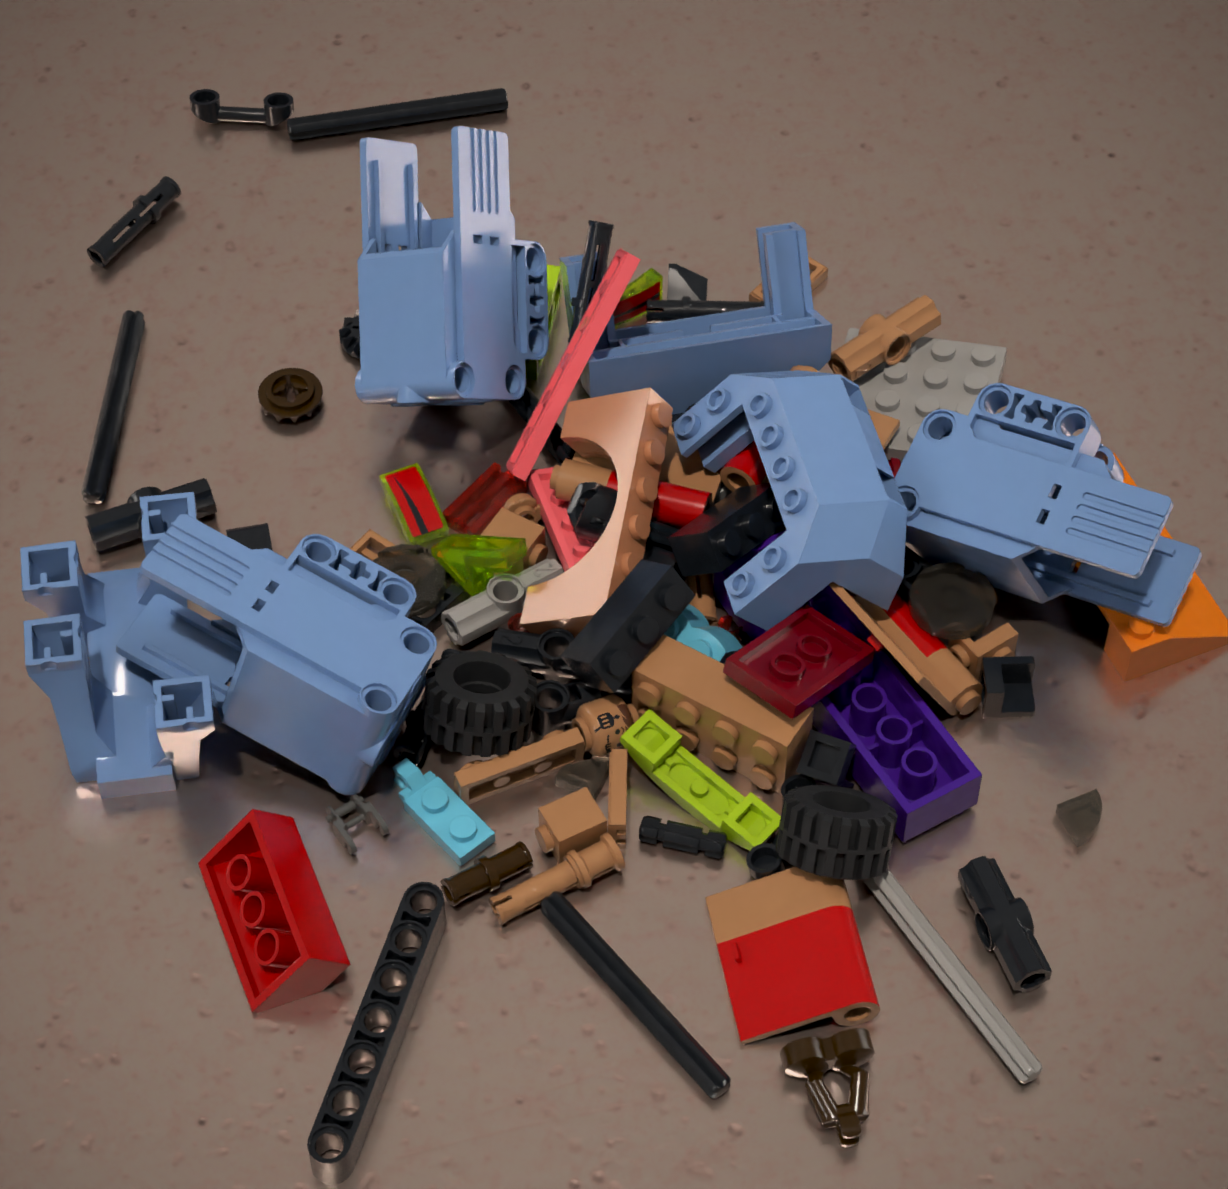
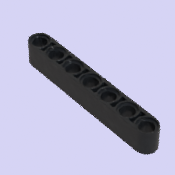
M418 882L411 885L402 897L308 1137L307 1148L313 1175L325 1184L335 1185L342 1183L350 1177L355 1168L445 930L444 896L442 890L431 882ZM421 909L432 910L426 914L417 913ZM404 948H418L416 951L411 953L402 952ZM400 986L403 988L398 992L385 991L389 987ZM377 1026L388 1027L387 1030L380 1033L370 1031ZM363 1066L373 1068V1070L365 1074L354 1072L357 1068ZM344 1108L357 1109L354 1114L349 1116L337 1114ZM331 1149L341 1151V1154L335 1158L326 1159L321 1157L324 1152Z

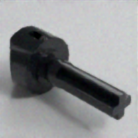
M596 482L578 484L567 508V513L577 537L594 543L599 540L612 516L618 491ZM651 519L650 534L646 543L672 551L668 537L677 532L679 528Z

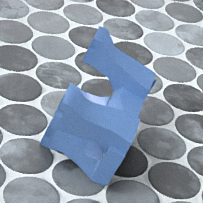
M194 492L140 497L142 539L145 555L147 556L152 551L153 547L157 545L161 537L165 535V532L172 526L180 514H187L197 520ZM76 540L20 548L24 599L26 602L46 612L48 618L23 621L25 666L28 676L51 700L70 770L77 783L97 781L101 799L176 790L177 780L199 777L200 740L215 730L210 675L163 679L116 652V646L120 638L155 594H163L188 608L187 599L142 575L140 567L84 574Z

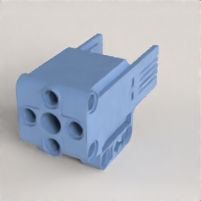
M456 126L451 129L453 217L431 219L423 204L419 202L416 145L372 137L361 138L359 145L363 252L357 260L361 366L355 378V391L358 398L365 404L391 405V407L484 405L486 402L520 399L526 387L525 361L543 359L547 354L549 346L547 260L545 251L540 243L515 239V217L510 211L507 134L466 126Z
M994 383L983 388L977 396L968 416L947 409H938L929 413L922 421L895 476L896 483L907 508L905 542L911 544L923 559L939 571L943 570L970 580L975 578L982 579L990 584L991 587L1042 604L1066 594L1162 627H1167L1171 624L1177 612V607L1180 605L1182 597L1188 588L1187 586L1193 577V573L1202 558L1199 548L1160 536L1173 508L1171 498L1123 483L1124 473L1111 450L1100 443L1101 433L1085 408L1007 384ZM1007 406V407L1005 408V410H1003V411L1000 412V413L995 414L998 409H1000L1001 407ZM1084 429L1078 436L1072 435L1075 431ZM1080 562L1081 565L1077 573H1073L1072 571L1076 563Z
M180 514L172 526L165 532V535L161 537L157 545L153 547L152 551L142 561L140 573L223 619L210 621L163 594H155L120 638L116 646V652L163 679L210 675L213 706L217 708L222 723L326 779L331 788L336 792L344 795L359 793L364 789L377 767L383 763L389 754L409 712L420 697L425 687L426 671L437 647V640L434 634L424 626L408 618L417 596L415 588L406 579L321 534L305 536L288 559L268 548L251 550L187 514Z

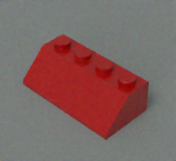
M252 809L198 862L251 1010L255 1013H261L322 992L351 964L294 818Z

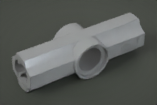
M547 558L516 575L507 573L495 575L489 580L487 590L442 612L441 620L448 637L455 645L460 644L463 646L495 628L512 629L520 624L528 586L540 584L564 573L562 566L555 558L552 560Z

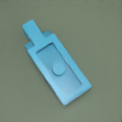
M405 758L392 768L395 772L394 782L402 789L398 794L404 803V810L459 866L467 863L496 841L495 832L439 776L436 777L431 771L423 775L420 769L408 758Z

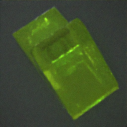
M450 534L432 546L431 553L435 560L468 594L475 596L487 589L489 580L494 577L493 573L510 570L514 563L526 556L527 547L525 538Z

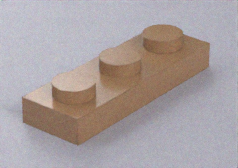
M578 727L567 731L556 730L550 732L538 742L527 746L522 745L517 750H509L508 754L486 761H471L461 767L459 771L454 772V792L469 805L583 762L585 741Z

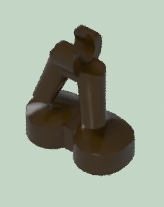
M864 1028L847 1029L823 1039L818 1037L797 1039L786 1044L780 1051L785 1074L797 1078H807L805 1087L822 1125L825 1128L836 1127L839 1144L845 1148L856 1146L859 1143V1136L861 1135L860 1122L865 1121L869 1116V1072L859 1067L871 1059L875 1051L870 1033ZM829 1069L841 1072L851 1078L848 1103L837 1105L824 1084V1074Z

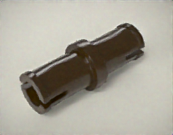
M521 841L489 858L483 855L474 860L473 866L440 881L442 892L446 900L453 907L484 890L492 892L500 887V882L526 869H531L533 867L532 856L526 845Z

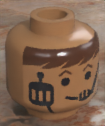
M611 694L579 706L576 718L572 719V729L578 727L585 741L584 752L588 751L594 757L601 758L610 755L612 749H625L619 741L620 737L639 719V715L633 704L627 705L621 697Z

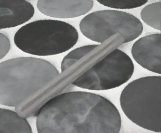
M889 869L880 876L863 879L866 886L1017 1080L1025 1084L1036 1079L1043 1070L1040 1061Z

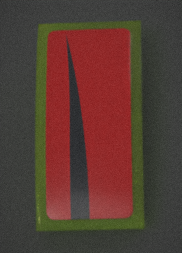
M650 268L627 285L613 312L615 326L647 313V298L662 300L663 276Z
M418 463L379 475V481L392 514H396L409 548L448 535L449 528L444 515Z

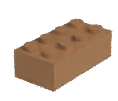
M663 635L632 672V704L636 708L639 718L650 709L683 736L681 745L688 751L694 750L710 758L720 768L733 770L751 779L758 787L766 790L771 789L782 795L781 787L784 781L791 776L798 775L796 771L810 730H812L814 708L809 707L792 720L723 673L725 664Z

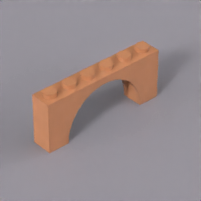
M651 387L570 401L567 404L560 438L583 458L598 457L613 461L618 479L617 499L612 516L604 532L592 549L580 561L553 579L528 586L520 625L530 633L543 634L545 631L553 628H562L572 633L575 638L644 557L673 408Z

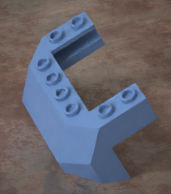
M795 222L756 228L764 306L615 329L614 316L612 314L580 376L582 386L588 395L593 398L651 387L673 408L672 414L685 413L689 406L700 401L730 374L789 371L793 366L797 365L811 366L819 371L831 359L832 324L813 309L805 229ZM596 252V254H595V259H594V265H593V271H592L591 280L593 279V274H594V269H595V263H596L597 252ZM584 254L559 258L569 337L575 307L571 306L572 297L577 296ZM591 288L589 289V294H588V299H587V301L589 300V297H590Z
M801 370L730 374L671 424L681 455L687 458L698 449L703 466L714 473L755 440L787 530L723 581L734 615L767 631L790 616L832 582L888 611L904 577L907 508L860 388L856 383L840 374Z

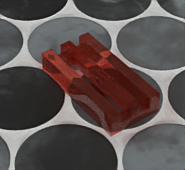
M494 462L442 512V523L475 543L502 507L504 508L506 501L510 497L527 492V483L520 478L516 481L510 471L502 472L501 466ZM505 487L508 488V490L493 505H491L470 527L467 526V524L478 513H482L491 504V501Z

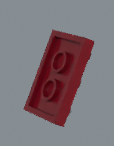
M806 604L726 658L723 673L793 720L872 663L876 649Z

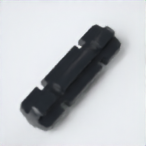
M648 815L644 816L641 821L639 839L642 842L657 844L658 841H662L664 847L695 854L702 850L705 851L704 856L717 859L722 858L725 853L727 834L724 832L709 830L708 833H704L702 827L670 820L667 821V824L661 823L662 818Z

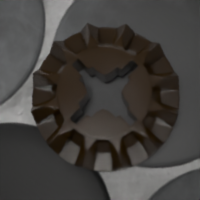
M300 368L280 369L268 375L259 386L258 399L265 415L273 414L278 422L283 418H291L296 422L298 416L301 415L311 417L313 409L321 407L322 384L313 373ZM288 388H292V392L296 396L294 402L287 401L286 393H288Z

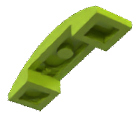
M650 709L620 737L619 741L627 749L630 756L669 797L708 828L727 834L729 841L747 850H751L759 844H764L779 829L781 816L752 792L744 797L685 749L681 745L683 736Z

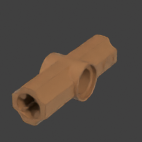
M924 295L920 298L917 297L886 318L881 314L872 315L863 323L857 337L831 353L828 365L834 374H840L852 382L882 362L888 365H895L905 358L914 341L941 325V313L937 310L934 301Z

